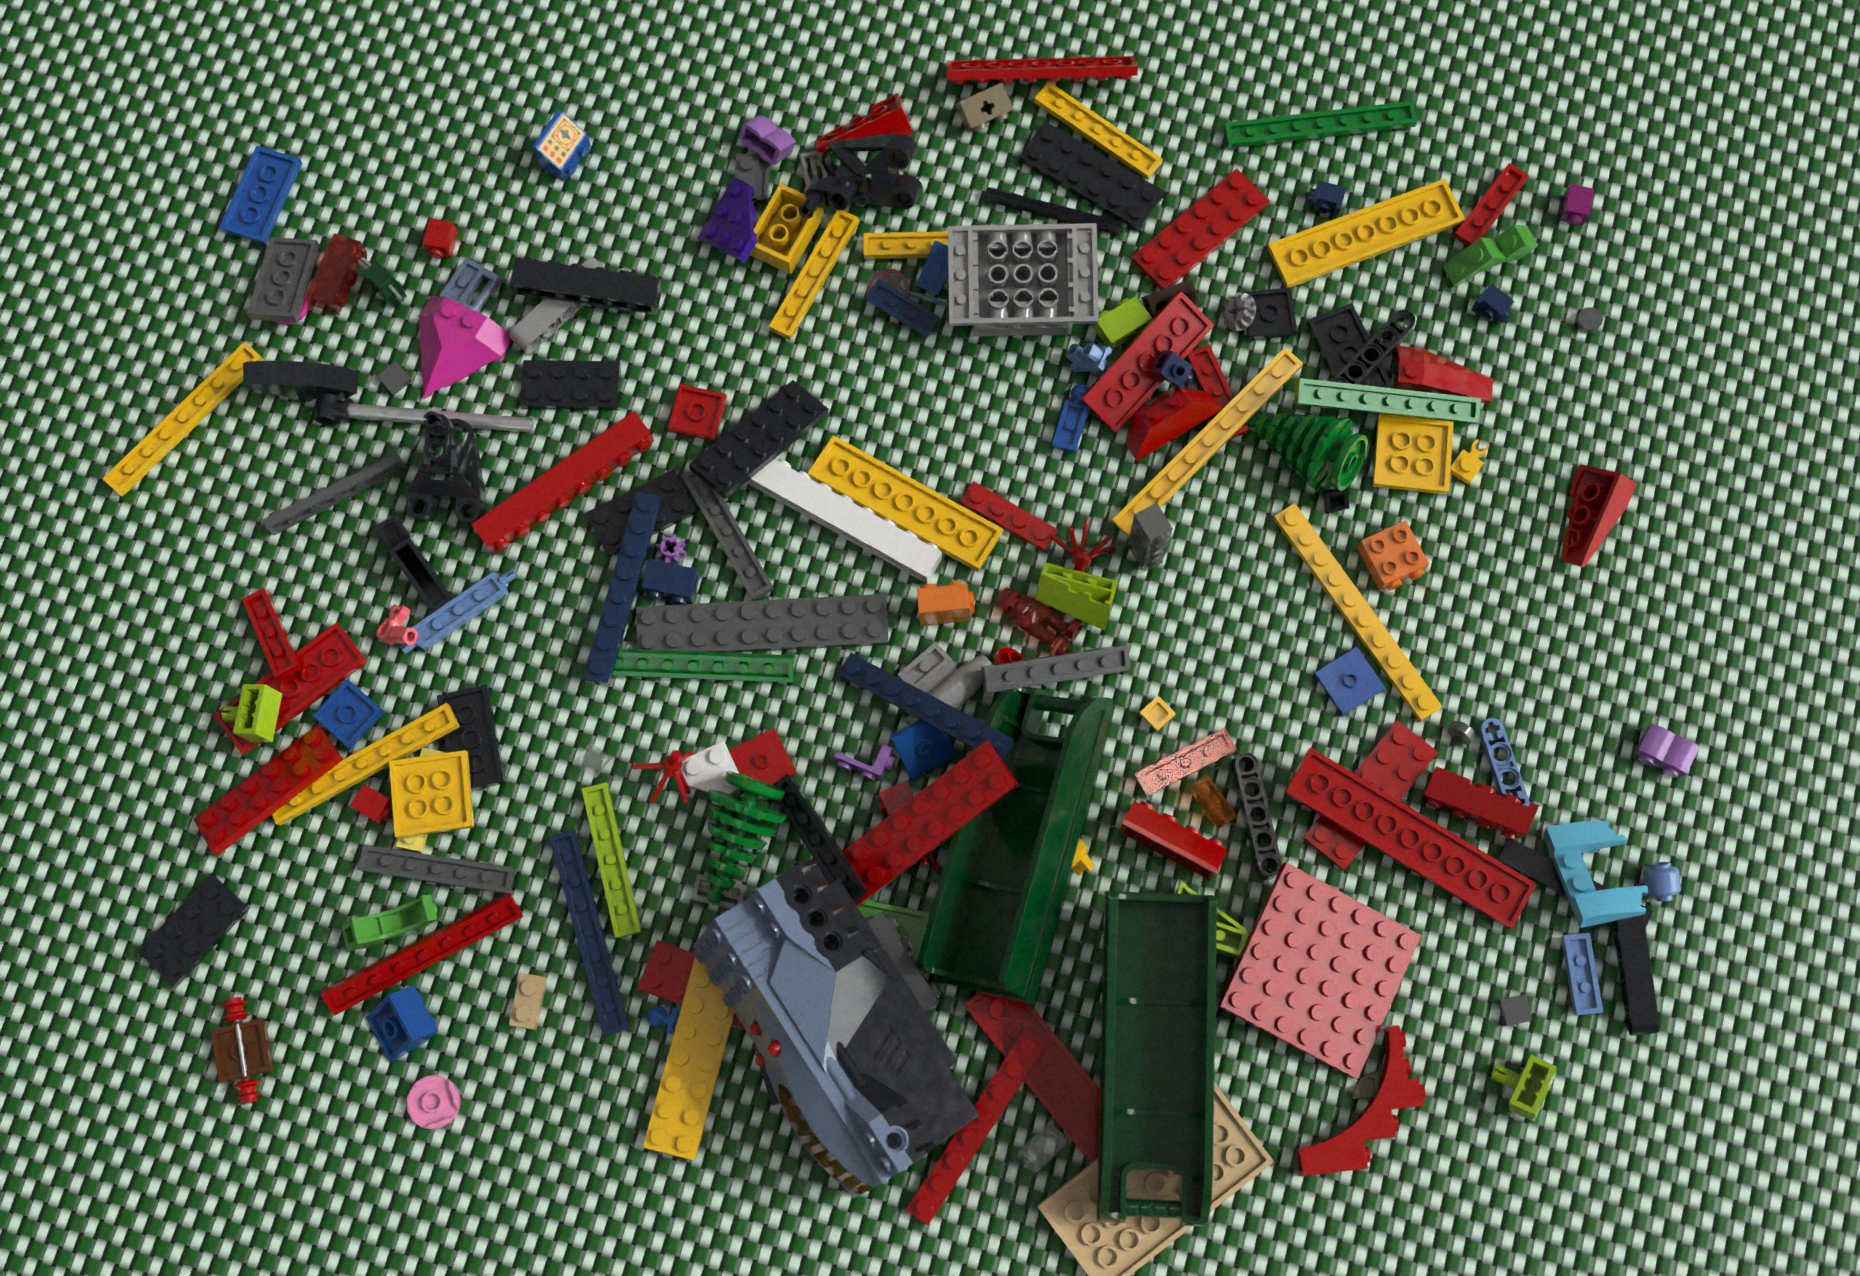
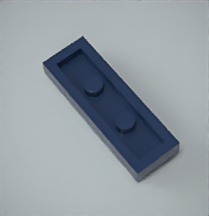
M877 279L865 299L925 338L929 337L940 319L939 316L880 279Z

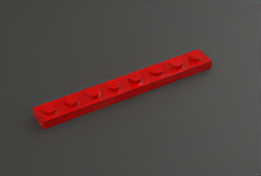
M510 892L322 990L321 997L335 1016L524 917L523 912Z
M1025 1028L974 1105L980 1116L957 1131L906 1209L908 1212L925 1224H930L1048 1043Z

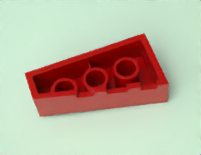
M1437 766L1435 767L1422 798L1427 799L1426 804L1437 809H1441L1442 806L1452 810L1451 814L1463 820L1466 817L1474 819L1477 826L1486 830H1490L1493 827L1501 831V836L1513 841L1516 838L1522 839L1528 834L1539 805L1530 802L1527 807L1520 804L1521 801L1516 796L1508 793H1501L1498 796L1492 787L1476 783L1474 786L1470 784L1471 780Z

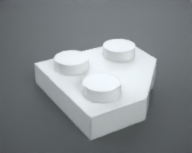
M724 741L700 751L682 762L681 771L688 786L707 793L712 789L729 794L742 790L725 780L727 771L739 772Z

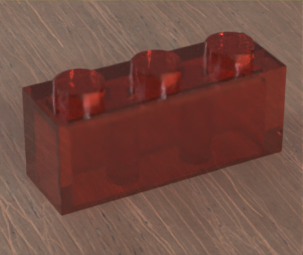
M333 234L306 294L307 299L314 307L340 314L342 307L346 306L349 291L357 282V273L361 267L358 261L363 257L367 258V251L360 241L339 234Z

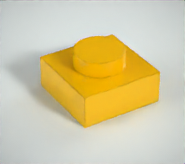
M1158 695L1140 711L1139 715L1157 733L1175 717L1176 713Z

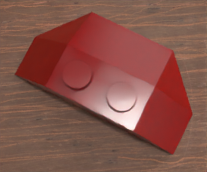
M1173 386L1142 405L1132 415L1125 445L1136 461L1218 413L1222 408L1209 392Z

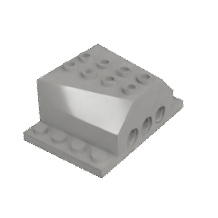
M1097 223L948 226L949 326L974 325V337L1071 335L1073 324L1099 322Z

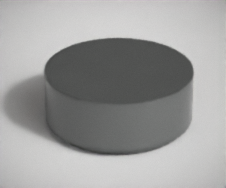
M1592 307L1581 310L1576 318L1577 327L1584 333L1596 332L1603 322L1600 311Z
M1453 721L1448 728L1449 735L1462 744H1470L1475 737L1474 730L1461 721Z

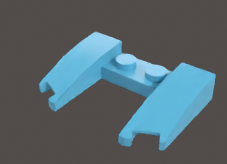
M1582 821L1548 826L1543 836L1580 928L1644 915L1646 912V908L1641 906L1642 896L1647 897V886L1621 887L1598 891L1595 889L1581 853L1627 843V838L1623 834L1618 836L1608 827V821Z

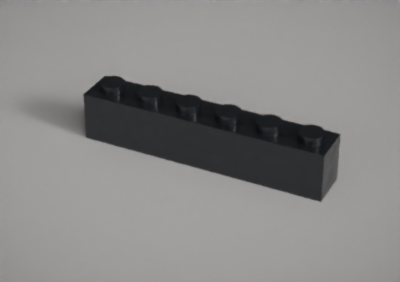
M515 257L510 286L516 295L656 315L662 293L660 278L652 274H643L642 276L625 270L614 272L603 267H596L595 269L586 268L576 263L565 265L555 260H548L547 262L537 261L532 257Z

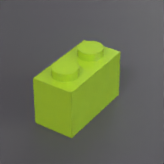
M1135 296L1130 300L1129 298L1122 300L1110 312L1106 310L1100 313L1099 322L1095 323L1094 330L1105 346H1109L1113 351L1137 337L1153 318L1138 297Z

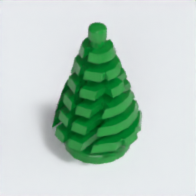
M1265 412L1261 417L1255 413L1246 422L1247 426L1255 428V434L1261 440H1266L1265 443L1273 450L1277 449L1276 453L1283 461L1287 458L1288 466L1292 470L1295 469L1299 477L1308 481V485L1315 491L1325 488L1330 483L1340 491L1345 490L1359 473L1367 453V436L1360 433L1353 434V429H1351L1353 422L1348 417L1336 419L1333 416H1323L1320 418L1317 415L1305 417L1302 414H1295L1292 417L1286 413H1279L1275 416L1274 413Z
M732 771L726 772L725 780L729 784L744 790L743 797L718 790H709L710 800L737 811L734 812L716 806H709L708 808L709 816L733 826L708 823V832L727 840L726 843L708 839V848L723 854L721 858L708 855L707 864L717 869L716 873L707 872V880L713 883L711 889H709L707 899L715 904L722 902L725 888L732 889L737 883L729 878L730 874L742 876L747 870L745 867L735 863V860L752 863L757 857L754 853L741 849L740 846L762 850L767 844L766 841L746 833V831L772 837L777 831L773 826L751 818V816L777 824H782L787 818L783 813L757 803L760 796L781 800L785 794L783 789Z

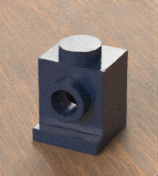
M1318 180L1316 188L1310 189L1307 202L1311 203L1310 208L1315 209L1319 213L1333 214L1332 218L1336 219L1342 206L1346 187Z
M1491 283L1476 300L1471 311L1475 313L1479 310L1486 320L1493 321L1497 325L1499 322L1505 323L1513 312L1510 308L1515 301Z
M1162 350L1151 372L1173 386L1182 387L1191 381L1193 377L1191 370L1194 366L1176 355L1175 352Z

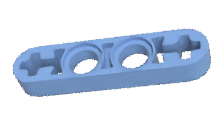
M1488 718L1479 726L1478 731L1499 796L1501 793L1506 794L1505 791L1518 788L1514 796L1521 800L1522 805L1528 807L1529 799L1504 725L1496 718ZM1489 724L1492 728H1497V732L1494 733L1495 740L1501 739L1502 742H1497L1490 746L1489 743L1494 739L1491 733H1486L1485 731ZM1495 748H1501L1505 751L1506 759L1504 761H1497L1493 757V750ZM1504 772L1513 775L1515 781L1512 786H1507L1501 781V775Z

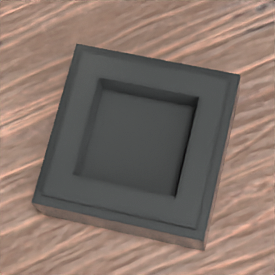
M396 361L377 375L378 379L393 396L412 382V379Z
M1526 994L1498 1000L1504 1026L1533 1021Z

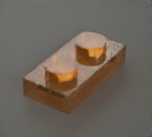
M1208 775L1188 786L1195 800L1201 804L1209 819L1218 829L1238 817Z

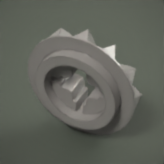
M1236 292L1235 296H1229L1228 304H1224L1225 312L1221 314L1225 318L1223 324L1228 326L1230 330L1242 331L1252 323L1256 313V304L1253 297L1249 294ZM1238 307L1244 309L1238 312L1237 315H1234V312L1238 310Z

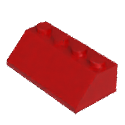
M1134 801L1121 824L1119 833L1211 881L1226 855L1227 849L1223 848L1224 844L1215 838L1210 837L1208 840L1200 836L1201 832L1192 826L1187 825L1186 828L1176 823L1177 819L1167 813L1161 815L1153 811L1154 807L1147 802L1140 801L1138 803Z

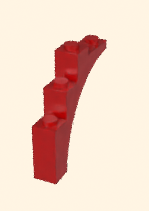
M1399 1025L1384 1028L1385 1058L1380 1077V1090L1376 1098L1371 1099L1357 1119L1335 1136L1311 1146L1295 1149L1299 1176L1368 1169V1163L1371 1162L1369 1147L1364 1145V1141L1396 1137L1395 1131L1399 1130L1397 1116L1392 1115V1110L1424 1106L1423 1100H1426L1424 1085L1420 1084L1419 1078L1408 1079V1074H1411L1409 1059L1404 1056L1403 1047H1406V1037L1404 1031H1400Z

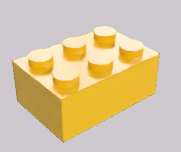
M780 183L754 228V233L757 234V243L750 256L788 274H792L825 216L824 209L818 207L810 219H808V215L806 218L802 217L799 213V207L806 200L805 194Z

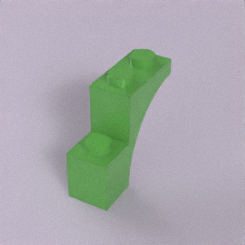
M1514 224L1496 238H1479L1446 262L1443 267L1453 285L1459 286L1488 268L1503 262L1521 259L1535 249L1538 244L1527 225Z
M431 894L384 912L351 919L341 926L347 951L376 947L386 939L416 934L437 920V906L433 902Z

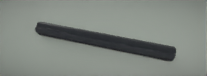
M988 187L985 192V200L988 202L1072 224L1097 223V230L1115 235H1120L1123 230L1124 224L1119 220Z

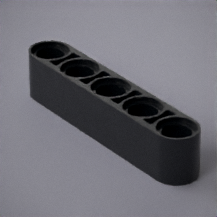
M1404 309L1396 312L1336 374L1331 382L1362 385L1408 337L1415 325L1416 319L1414 314ZM1397 322H1403L1407 327H1400ZM1381 339H1388L1391 344H1384ZM1365 355L1372 356L1375 361H1368ZM1348 372H1355L1359 378L1350 377Z
M1242 753L1236 758L1232 766L1234 781L1256 874L1263 880H1271L1278 874L1281 868V857L1258 760L1251 753ZM1247 761L1251 765V771H1242L1239 767V762ZM1246 786H1253L1257 790V796H1248L1244 788ZM1259 811L1263 816V821H1253L1250 812ZM1265 836L1269 841V846L1260 847L1256 842V837ZM1264 861H1270L1274 864L1275 871L1273 873H1267L1263 870L1262 863Z
M1644 915L1612 921L1628 1032L1631 1036L1657 1034L1660 1031V1023Z

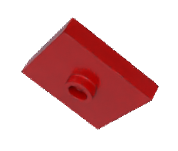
M679 384L667 427L668 432L716 442L728 398L727 394Z
M775 728L729 750L740 774L774 786L787 774L792 776L798 774Z

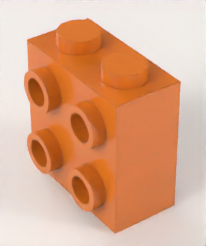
M1406 520L1361 540L1357 546V550L1379 591L1386 588L1391 591L1401 586V581L1408 578L1411 581L1420 578L1425 574L1424 571L1429 565Z
M953 581L947 583V586L925 584L922 585V588H917L920 626L970 622V614L975 613L973 591L968 592V584Z

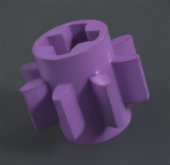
M673 534L672 538H666L663 535L661 544L655 545L659 551H662L657 554L658 559L662 560L665 558L667 563L676 562L680 565L679 560L681 557L687 556L686 551L681 549L686 546L684 540L677 542L676 534ZM672 547L675 552L670 553L668 549Z

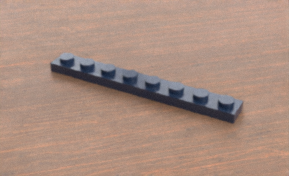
M636 492L583 675L585 681L608 686L610 684L661 506V496Z
M853 653L849 654L838 672L839 676L973 749L978 748L985 741H989L1002 761L1014 743V740L1009 736Z
M572 829L550 836V843L603 1037L629 1030L630 1025L576 831Z

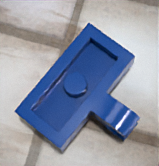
M935 240L916 286L938 295L945 278H949L948 245Z

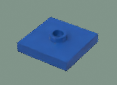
M1355 647L1314 673L1315 678L1342 717L1386 689L1358 647Z
M346 679L312 717L351 750L384 715L385 711L350 680Z
M918 720L890 734L911 780L957 757L947 734L922 720Z

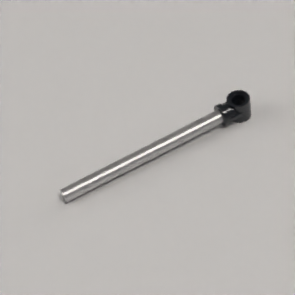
M329 393L317 395L313 416L316 422L326 425H336L339 420H343L344 423H351L353 419L424 424L423 420H427L423 418L424 415L429 411H433L437 414H443L448 419L457 418L464 420L473 428L532 433L534 428L533 418L354 404L352 399L342 401L339 396Z

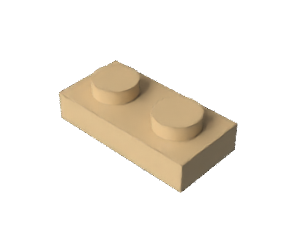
M520 973L509 1022L510 1026L537 1030L547 983L546 977Z

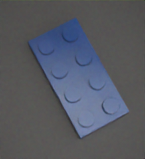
M256 145L220 224V230L224 233L266 245L301 168L302 161L299 158Z

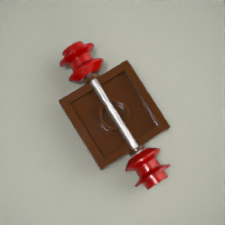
M242 997L226 999V1004L221 1006L222 1009L227 1010V1015L222 1019L232 1023V1026L212 1030L211 1036L218 1082L226 1083L240 1079L241 1081L233 1087V1089L240 1092V1096L235 1101H241V1105L258 1102L257 1097L263 1095L256 1092V1086L261 1082L252 1079V1076L274 1071L266 1019L261 1018L243 1023V1020L250 1015L249 1012H245L243 1006L248 1001H242Z

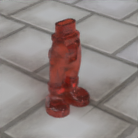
M1007 587L995 602V604L1003 608V613L1007 614L1018 627L1040 640L1044 645H1049L1052 649L1051 655L1065 654L1070 647V642L1073 643L1084 625V621L1077 618L1069 623L1065 622L1064 618L1058 616L1040 601L1024 594L1020 595L1019 591L1014 593ZM1038 621H1042L1043 623L1047 624L1053 630L1062 634L1065 638L1057 637L1056 635H1054L1055 633L1046 629Z

